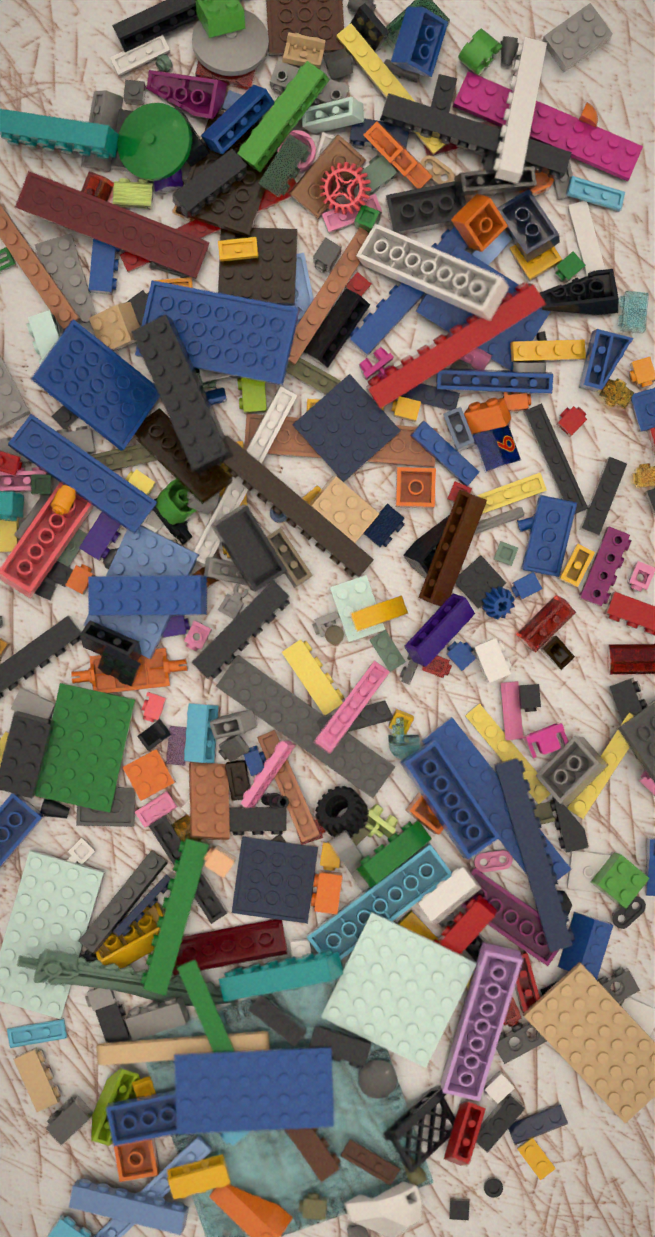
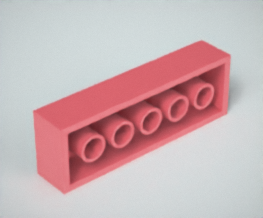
M61 482L0 568V580L30 599L94 508V505L75 493L76 498L68 514L59 515L53 512L51 503L57 490L64 485Z

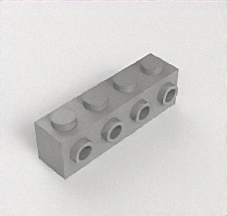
M277 60L270 79L272 89L283 93L287 84L297 75L299 68ZM330 79L312 104L319 105L347 98L350 86Z

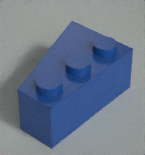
M600 329L592 331L579 387L593 391L602 390L634 338Z

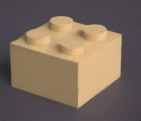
M131 302L117 304L89 318L96 338L112 351H117L136 342L132 331L140 328Z

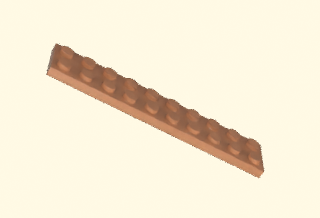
M246 415L245 450L264 415ZM298 417L285 418L267 454L321 458L292 425L299 419ZM396 425L401 432L367 461L435 467V458L410 436L417 428L414 426Z

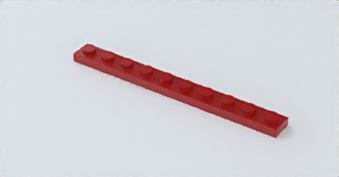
M293 174L266 187L257 213L292 197L289 192L297 184ZM193 220L176 228L200 239L221 230L219 227L198 220ZM129 252L120 254L128 273L152 262Z

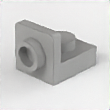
M336 611L314 619L316 623L312 625L316 635L325 636L321 625L325 624V627L336 624L335 620L338 619Z

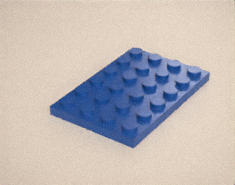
M456 245L450 256L502 277L509 287L506 293L512 294L516 291L515 287L519 284ZM427 293L416 309L417 313L451 333L449 329L457 324H465L467 322L466 318L473 315L471 312ZM540 307L477 348L491 354L492 360L513 371L510 343L533 341L551 311L542 310V307Z
M74 319L70 321L30 378L121 451L125 449L160 397L154 383Z

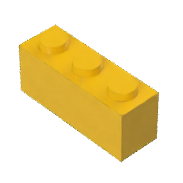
M223 1154L167 1169L168 1183L174 1199L185 1198L192 1194L204 1193L207 1190L231 1184L229 1170Z

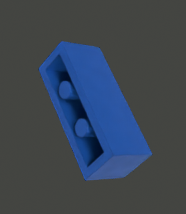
M93 239L88 290L89 293L112 295L113 290L117 288V278H114V271H118L119 259H116V252H120V249Z

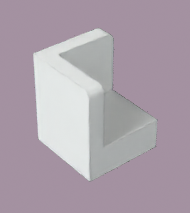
M152 510L141 526L158 534L163 522Z

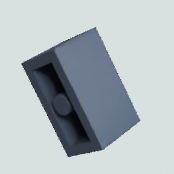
M458 407L443 413L457 451L459 452L474 446L475 441L462 408Z

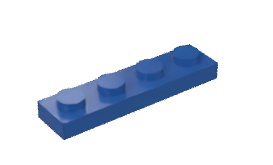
M422 421L410 435L463 485L468 486L478 475L479 471L425 421Z

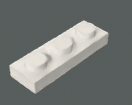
M161 35L132 50L118 53L110 57L118 75L121 76L156 59L158 55L161 56L169 53L170 49L164 36Z

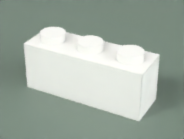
M464 867L453 871L449 879L441 881L437 885V889L432 893L425 894L422 897V901L418 903L431 922L438 925L482 888L470 871Z

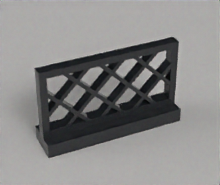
M442 1088L430 1089L382 1133L386 1140H391L409 1173H413L450 1138L452 1128L449 1130L445 1129L446 1119L453 1126L455 1116L444 1099L446 1093L442 1092ZM438 1103H440L442 1107L441 1114L436 1113V1107ZM426 1114L430 1115L429 1125L424 1124ZM435 1117L441 1118L440 1128L435 1127ZM414 1125L418 1126L417 1137L412 1136V1128ZM423 1128L429 1129L428 1139L422 1138ZM434 1130L440 1131L438 1141H433ZM402 1137H406L405 1148H402L398 1141ZM411 1139L417 1140L416 1151L410 1150ZM422 1141L428 1143L425 1153L421 1152ZM410 1153L416 1154L415 1163L413 1164L409 1161Z

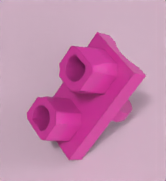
M380 347L373 353L379 361L373 366L368 358H366L359 364L363 377L367 380L377 371L380 373L376 376L379 378L385 374L384 371L391 366L389 365L385 369L383 367L392 361L394 356L391 353L388 354Z

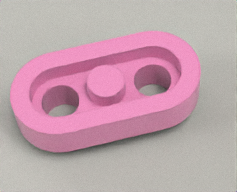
M506 850L479 853L474 859V865L480 872L504 870L509 868L513 862L511 854ZM501 856L506 857L504 863L499 862ZM486 859L487 864L482 866L480 860Z

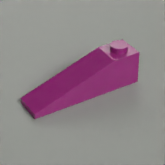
M149 70L146 89L196 117L213 119L224 103L227 83L215 79Z

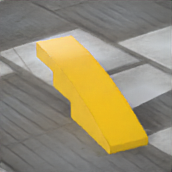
M401 595L350 614L358 632L408 614Z

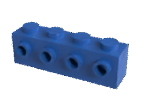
M253 85L201 135L202 139L210 150L223 154L274 105V100L266 88Z

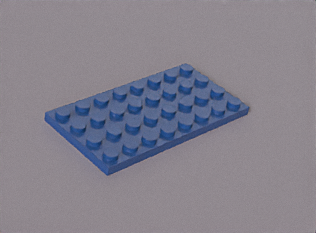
M152 280L141 327L166 314L173 320L194 368L283 385L300 309ZM137 346L135 356L142 357Z
M331 1047L174 1054L177 1134L334 1127Z

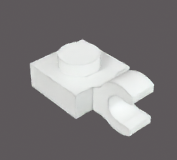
M81 838L68 851L72 856L67 861L73 863L78 861L82 865L95 850Z

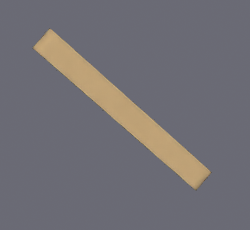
M269 1031L228 1034L235 1051L270 1050ZM206 1035L112 1042L96 1045L98 1065L174 1060V1054L213 1052Z

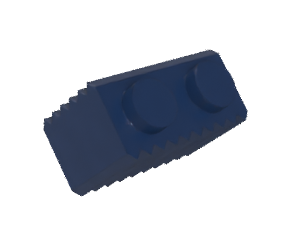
M387 503L363 535L379 548L382 545L386 547L393 539L390 537L394 531L398 533L405 525L403 523L405 518Z

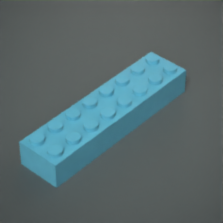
M428 843L378 884L364 891L340 909L337 914H334L307 934V939L319 954L321 951L329 949L332 952L339 951L340 960H342L353 951L371 912L394 921L419 902L425 894L435 890L441 881L449 879L452 876V872L432 845Z

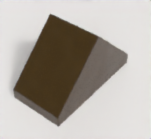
M553 636L540 649L561 670L575 657L557 636Z

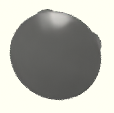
M370 1060L359 1072V1087L368 1097L374 1099L385 1098L396 1087L397 1075L395 1069L386 1061Z

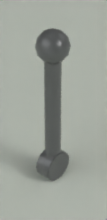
M154 262L149 264L151 270L158 269L180 276V278H187L185 274L157 266Z

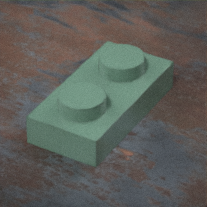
M386 630L369 640L390 672L406 662Z

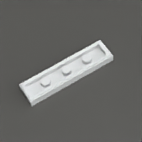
M581 201L568 205L583 263L586 265L584 267L586 276L592 271L605 270L588 203Z

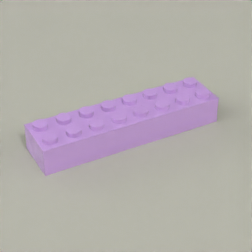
M482 943L477 965L474 969L441 1079L443 1093L480 1101L523 961L520 951Z

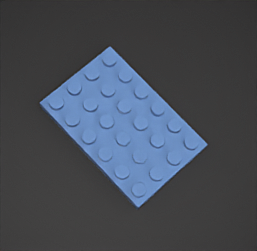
M140 526L135 534L127 529L106 576H190L200 554L143 526ZM88 615L83 626H86L91 620L139 641L141 655L152 659L172 615Z

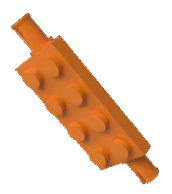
M160 648L155 650L152 659L143 655L140 656L137 662L141 663L132 686L122 684L115 677L106 675L98 669L102 655L89 656L90 668L84 671H71V677L80 676L79 678H72L73 684L90 681L93 690L112 693L170 686L169 674L171 672L188 671L187 666H179L187 664L186 659L169 661L166 648Z

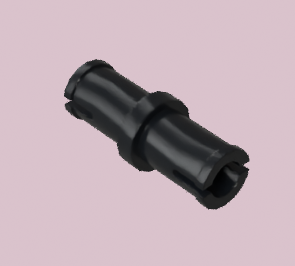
M265 793L261 797V802L264 805H269L271 808H286L289 804L288 798L278 793Z

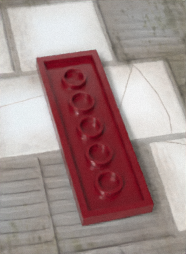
M274 919L182 937L174 965L173 975H180L177 967L194 959L200 971L286 955L288 952L283 921Z

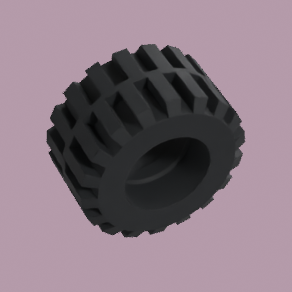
M336 786L334 790L329 789L327 794L324 793L322 795L323 798L317 803L319 806L316 807L315 811L317 814L315 815L319 824L331 836L335 838L346 831L351 838L354 833H359L360 828H364V822L368 820L366 815L369 814V810L367 809V804L356 791L347 786H342L341 788ZM347 808L343 815L337 817L341 810Z

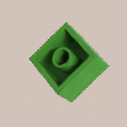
M195 0L197 17L209 38L246 29L244 8L239 0Z
M614 852L591 883L618 906L627 908L650 878L623 855Z

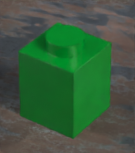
M572 251L554 268L556 271L555 275L560 281L564 280L568 283L586 265Z

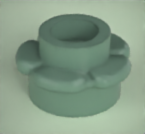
M166 54L157 56V61L155 62L157 68L161 72H169V69L173 67L170 58Z

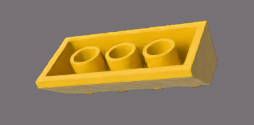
M158 901L151 908L147 906L142 911L145 915L138 922L134 920L129 925L132 929L125 936L120 935L117 937L113 933L110 934L96 952L98 961L102 962V965L114 963L118 965V968H124L153 951L154 946H151L154 934L158 935L159 927H156L158 918L164 914Z

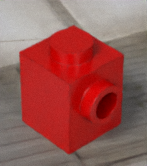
M573 406L571 409L567 407L560 414L562 419L556 425L571 437L587 420L585 417L587 414L580 407L575 408Z

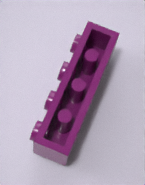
M610 526L606 528L579 599L599 607L603 603L607 604L610 593L607 592L609 587L614 586L617 576L615 572L617 568H621L624 562L623 552L624 550L628 551L632 541L629 540L630 534Z

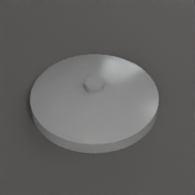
M244 9L246 29L209 38L200 20H198L192 34L194 54L204 67L217 74L238 76L249 73L256 69L267 55L269 37L263 22L256 15Z

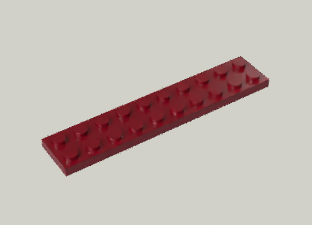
M31 171L27 173L15 206L19 210L195 279L210 243Z

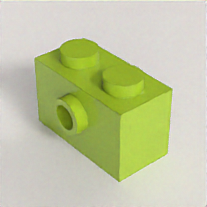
M243 377L238 379V390H242L243 397L239 398L240 409H243L244 414L265 413L267 411L265 382Z

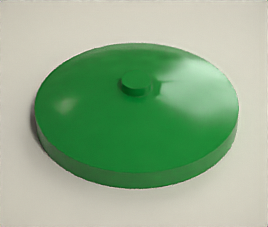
M163 103L145 104L130 113L120 128L117 141L119 157L125 168L135 176L148 181L163 180L175 174L185 164L191 151L192 133L186 118L175 108Z

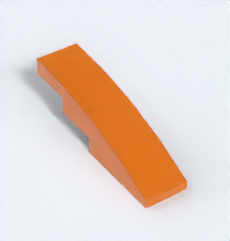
M378 121L364 134L365 138L417 189L422 188L433 177Z

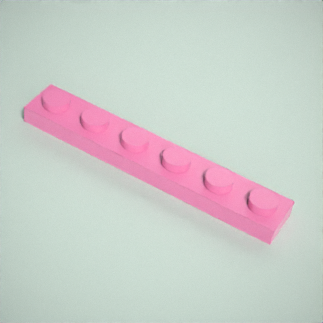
M374 661L319 734L315 743L331 753L390 671Z

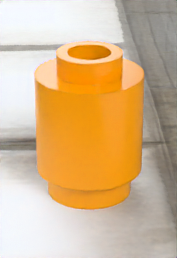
M62 485L57 490L51 503L53 512L59 515L68 514L76 498V491L73 488Z

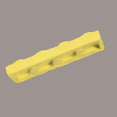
M537 473L476 496L487 500L482 512L484 514L545 492L547 489L541 473Z

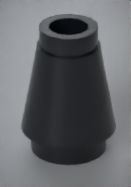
M44 799L40 814H44V817L67 819L70 808L54 800Z

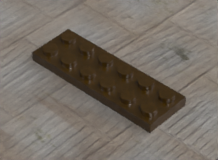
M160 408L144 419L133 436L202 504L232 483V477L218 464L201 473L192 469L170 418Z

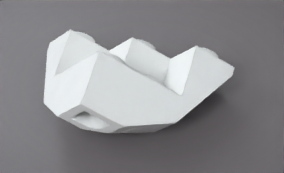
M404 1181L375 1198L358 1195L345 1202L350 1221L386 1237H398L421 1220L422 1202L417 1185Z

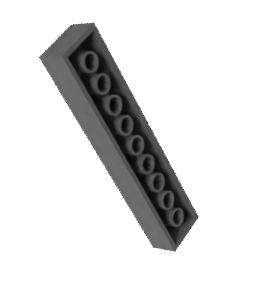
M239 655L216 685L217 688L248 710L251 709L259 718L372 798H374L395 768L393 764L348 732L343 735L331 753L317 745L315 740L321 733L317 721L325 716Z

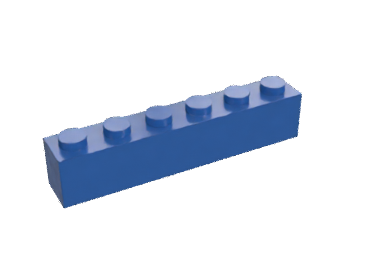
M444 368L437 373L436 388L552 393L553 373Z

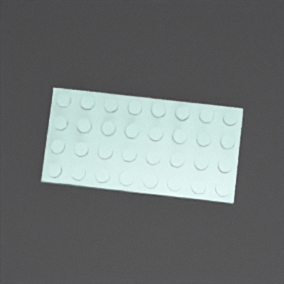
M33 850L29 851L0 950L1 1002L58 1019L62 1018L71 985H50L49 981L35 983L34 975L36 970L17 966L18 958L21 955L38 959L39 954H42L46 949L76 954L79 958L83 946L79 940L88 929L104 871Z

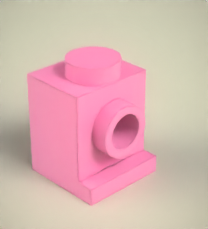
M637 561L628 581L629 584H632L631 588L639 592L642 589L648 590L655 568ZM638 574L643 575L644 578L642 581L637 580Z
M193 621L184 640L187 642L186 647L197 651L198 648L202 650L212 629ZM195 633L200 634V639L197 641L193 638Z

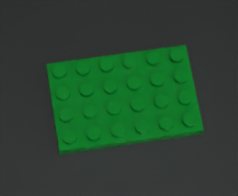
M60 683L52 717L54 725L35 796L110 813L136 699Z

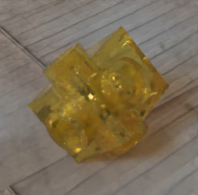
M618 378L616 381L608 379L599 396L605 399V404L613 408L617 406L626 409L634 392L626 387V382Z

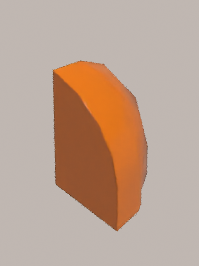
M587 102L579 121L597 128V111L593 105Z

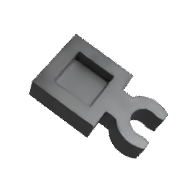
M239 584L234 586L233 596L227 593L218 608L219 611L232 619L236 618L244 605L240 599L248 593V590L245 589L244 593L239 594L237 592Z

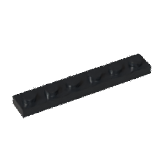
M542 403L525 410V416L562 499L577 502L575 514L588 509Z

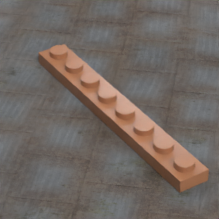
M0 203L1 240L61 327L65 330L70 321L74 319L77 322L80 320V317Z
M359 228L296 326L289 356V362L293 365L296 364L358 267L360 261L356 255L369 235L364 229Z

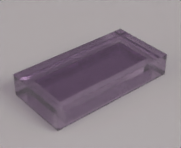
M170 726L169 732L171 735L168 738L166 764L186 765L184 749L187 727Z

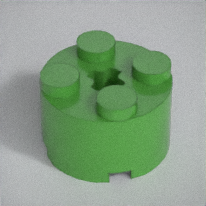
M482 28L472 36L473 39L466 43L458 55V59L478 76L485 67L488 68L494 61L492 56L496 55L503 47Z
M177 479L171 481L159 493L156 500V508L172 525L187 521L197 511L188 507V490Z

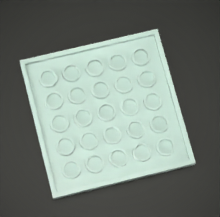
M371 912L343 969V975L340 976L321 1017L426 1068L477 962Z

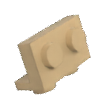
M289 32L282 62L302 66L308 61L320 69L326 41L318 37H309Z

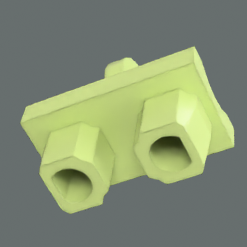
M378 804L368 809L369 814L366 815L368 823L365 827L370 833L367 836L371 838L375 834L381 838L384 834L389 838L396 831L395 827L398 819L389 815L384 821L379 817L384 810Z

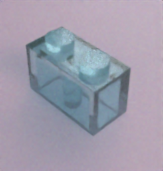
M625 291L623 296H620L619 307H622V315L618 316V326H621L620 332L643 334L646 331L649 293Z

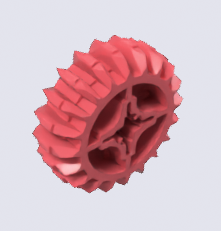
M345 162L344 167L341 163H337V169L331 166L332 173L325 171V175L328 178H321V181L325 182V186L320 185V189H325V192H322L320 196H327L323 203L328 204L331 202L328 208L332 210L335 207V213H339L341 210L343 215H346L347 209L350 214H354V208L360 211L359 203L365 206L366 202L363 199L370 198L369 195H366V191L370 192L371 188L366 187V185L370 184L371 181L364 180L368 174H361L363 168L359 167L356 169V164L354 163L350 166L349 162ZM350 172L356 178L346 181L340 174ZM335 180L337 182V188L333 191L332 194V184ZM359 183V194L356 197L354 194V189L356 186H358ZM343 185H349L347 188L348 194L347 192H342L344 189ZM345 196L351 203L340 204L335 199Z

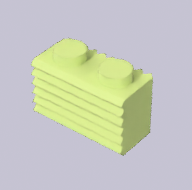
M120 178L119 181H114V205L122 208L152 209L153 184L149 183L148 180L139 179L138 182H130V179Z

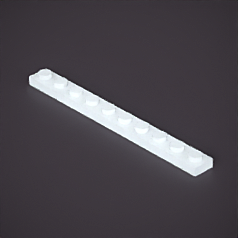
M279 386L246 449L261 464L297 397L296 394ZM232 476V483L226 487L193 550L195 553L200 554L197 561L204 565L206 564V558L213 557L221 542L211 524L238 508L248 491L242 485L243 480L238 476L236 478Z

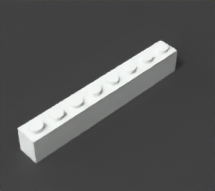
M525 37L523 43L518 44L516 55H519V58L515 60L513 71L516 73L515 76H512L510 87L513 89L512 92H509L506 102L509 104V109L506 108L503 120H506V124L502 126L500 136L503 139L502 142H499L497 153H500L499 158H496L493 168L496 170L495 178L518 183L522 175L547 46L546 42Z

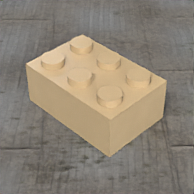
M332 476L309 504L354 543L380 514L336 476Z

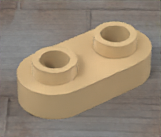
M431 155L422 158L420 163L425 168L426 164H432L433 168L427 170L433 176L431 180L437 185L454 181L453 171L437 158ZM446 175L448 180H441V176Z

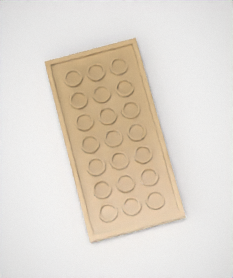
M580 962L523 1013V1016L624 1123H627L655 1097V1042Z

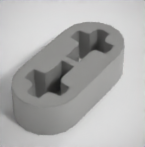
M513 362V372H546V362Z

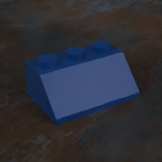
M407 7L391 63L404 70L432 77L448 22L424 7Z
M574 912L569 929H572L575 940L572 941L573 946L562 950L558 967L570 971L580 962L597 980L613 924Z

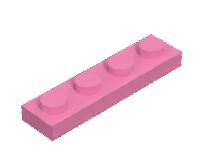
M282 740V742L276 745L274 754L266 760L264 769L256 775L253 780L254 784L244 793V799L241 802L244 807L254 808L295 748L296 745L294 743Z

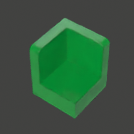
M362 205L354 220L355 227L357 229L362 228L370 233L374 224L378 225L380 222V211Z

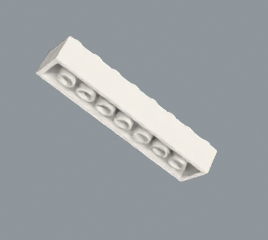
M374 224L356 255L362 265L489 321L509 289L505 280L500 276L377 224Z

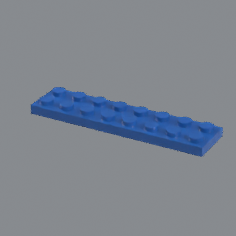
M32 414L29 415L8 443L9 447L62 484L73 488L76 494L133 534L136 533L157 504L151 497Z

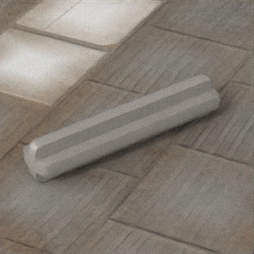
M42 495L15 532L17 539L20 540L50 496Z
M522 507L479 521L475 534L523 517L524 511Z

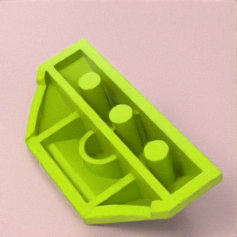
M120 1068L107 1079L92 1114V1141L107 1146L113 1144L106 1107L108 1103L136 1098L132 1082L140 1080L138 1073Z

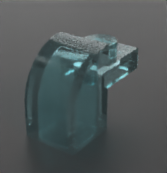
M396 718V725H392V735H388L389 748L395 757L403 760L420 748L419 735H404V718Z

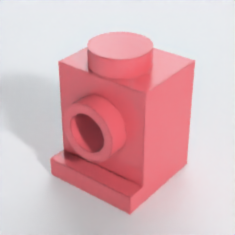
M147 692L146 696L149 697V700L145 699L142 710L145 711L143 719L154 722L155 719H160L167 698Z

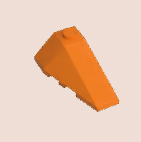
M230 1184L221 1188H215L209 1195L250 1237H281L293 1219V1216L279 1204L262 1199L260 1196L250 1194Z

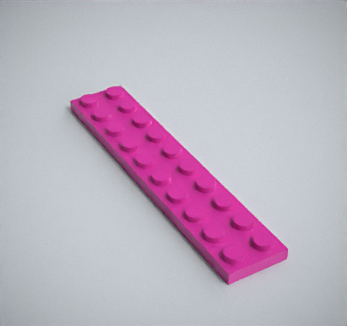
M468 71L453 107L502 127L506 124V120H503L506 108L509 109V104L506 102L508 94L512 90ZM536 100L529 139L572 152L570 157L625 181H629L643 146L600 127L596 128L579 121V118Z

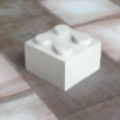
M494 638L472 647L487 683L511 674L509 670L512 669L509 659H505L502 654L505 649L501 640L497 641Z

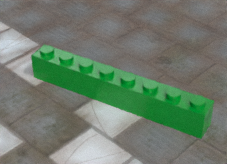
M185 837V841L181 840L178 852H181L179 860H175L173 871H176L174 879L170 878L167 887L170 890L169 897L164 898L162 905L165 911L163 916L158 918L156 927H159L158 935L154 934L151 946H154L152 954H148L146 965H149L147 973L143 972L140 984H143V990L166 996L204 864V858L209 847L208 843Z

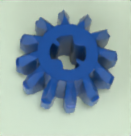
M498 586L497 589L491 588L490 593L486 592L487 597L482 599L484 603L482 607L489 617L499 620L500 617L505 619L507 613L511 614L510 609L515 607L513 604L515 599L508 589Z

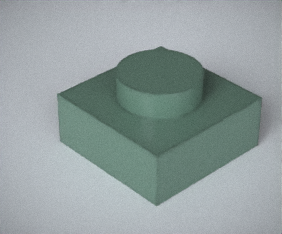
M500 541L494 560L512 566L518 547Z

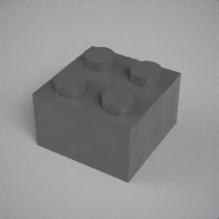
M79 1096L75 1099L70 1097L61 1107L62 1111L56 1110L47 1120L48 1125L45 1129L60 1145L64 1144L88 1122L93 1114V1111Z

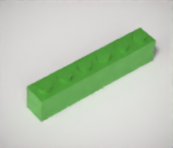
M306 61L299 68L294 79L287 84L281 96L275 100L269 112L265 113L260 124L252 130L248 140L241 145L237 153L239 157L261 172L330 79L327 75Z

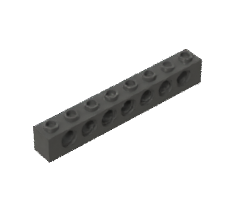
M621 967L613 972V976L609 978L605 976L597 980L617 1002L640 991L628 968L623 969ZM614 982H620L621 984L618 991L611 990V985ZM529 1021L523 1025L520 1022L511 1027L512 1031L506 1034L505 1032L500 1033L496 1050L504 1064L547 1042V1040L537 1030L535 1036L528 1037L526 1032L529 1028H534ZM511 1038H519V1044L517 1046L509 1045Z

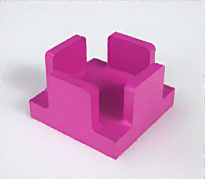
M558 722L523 736L533 759L537 757L532 745L534 742L539 753L543 755L561 748L556 736L557 733L560 734L564 745L568 743L562 723Z

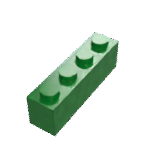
M409 821L401 828L403 831L400 834L396 832L387 839L389 843L385 846L383 844L379 845L373 850L375 852L373 856L367 855L360 861L361 865L357 868V871L369 887L378 884L432 839L419 821L414 823Z

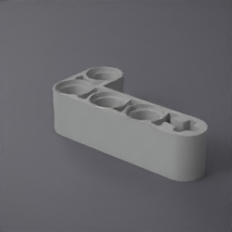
M344 831L330 840L331 846L351 873L360 890L364 892L371 888L357 871V868L361 865L360 861L364 857L348 833Z

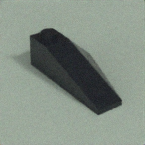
M613 269L592 271L586 277L581 279L577 277L572 279L571 283L566 285L560 284L540 292L542 299L546 303L542 306V310L591 315L618 313L619 297Z
M449 515L418 538L403 555L409 565L425 579Z

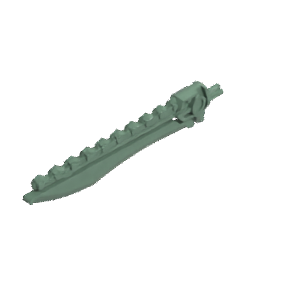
M49 949L39 954L38 959L21 955L18 958L17 966L36 970L34 975L35 983L49 981L50 985L69 984L110 989L147 998L159 1003L165 1002L164 1000L169 997H182L185 1006H193L180 976L170 979L165 996L143 990V984H140L143 972L147 973L146 969L138 972L134 971V968L130 966L118 968V965L114 963L102 965V962L98 960L86 962V959L78 958L76 954L51 951ZM211 982L206 983L215 1005L235 1003V1000L224 1002L221 987H216Z

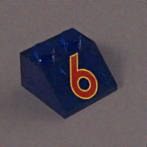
M508 424L505 427L473 435L475 447L485 473L521 461Z

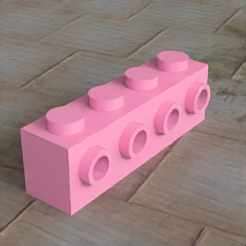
M21 468V470H17L16 476L0 471V492H31V474H49L41 468H32V471H25V468Z

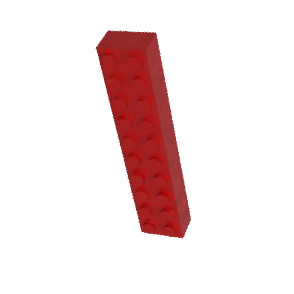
M523 282L515 287L516 291L514 293H506L490 321L473 314L466 318L467 322L465 324H457L449 329L451 333L446 336L441 334L433 339L434 343L432 345L420 347L416 350L418 353L413 357L408 355L400 360L402 364L395 367L392 365L384 371L385 374L380 378L375 376L368 381L369 385L366 388L381 409L544 306L546 303L535 285Z

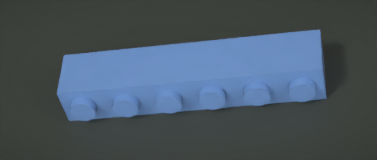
M78 1179L74 1183L69 1208L178 1235H181L185 1229L189 1206H185L181 1202L165 1201L162 1197L152 1198L141 1192H128L125 1188H111L108 1184L91 1183L88 1179Z

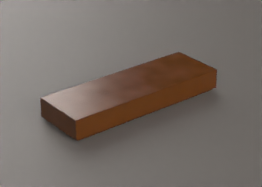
M351 1138L340 1154L342 1158L390 1186L400 1171V1167Z

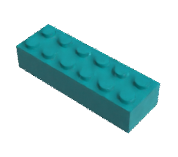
M0 109V135L9 144L18 145L19 143H24L25 146L31 148L43 146V149L54 151L56 148L68 154H72L75 151L79 152L80 155L88 157L94 154L101 159L115 158L119 134L109 125Z
M329 949L321 951L317 955H314V953L305 954L297 959L296 956L285 958L284 961L280 962L272 960L261 966L260 963L249 965L248 968L244 969L243 967H236L231 969V971L225 972V976L219 979L223 1000L226 1002L332 982L343 975V968L339 951L332 952Z

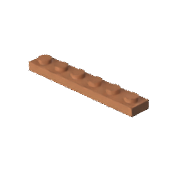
M275 730L257 737L266 760L272 757L276 745L280 742ZM287 759L274 778L281 795L286 796L289 800L287 809L302 843H305L320 836Z

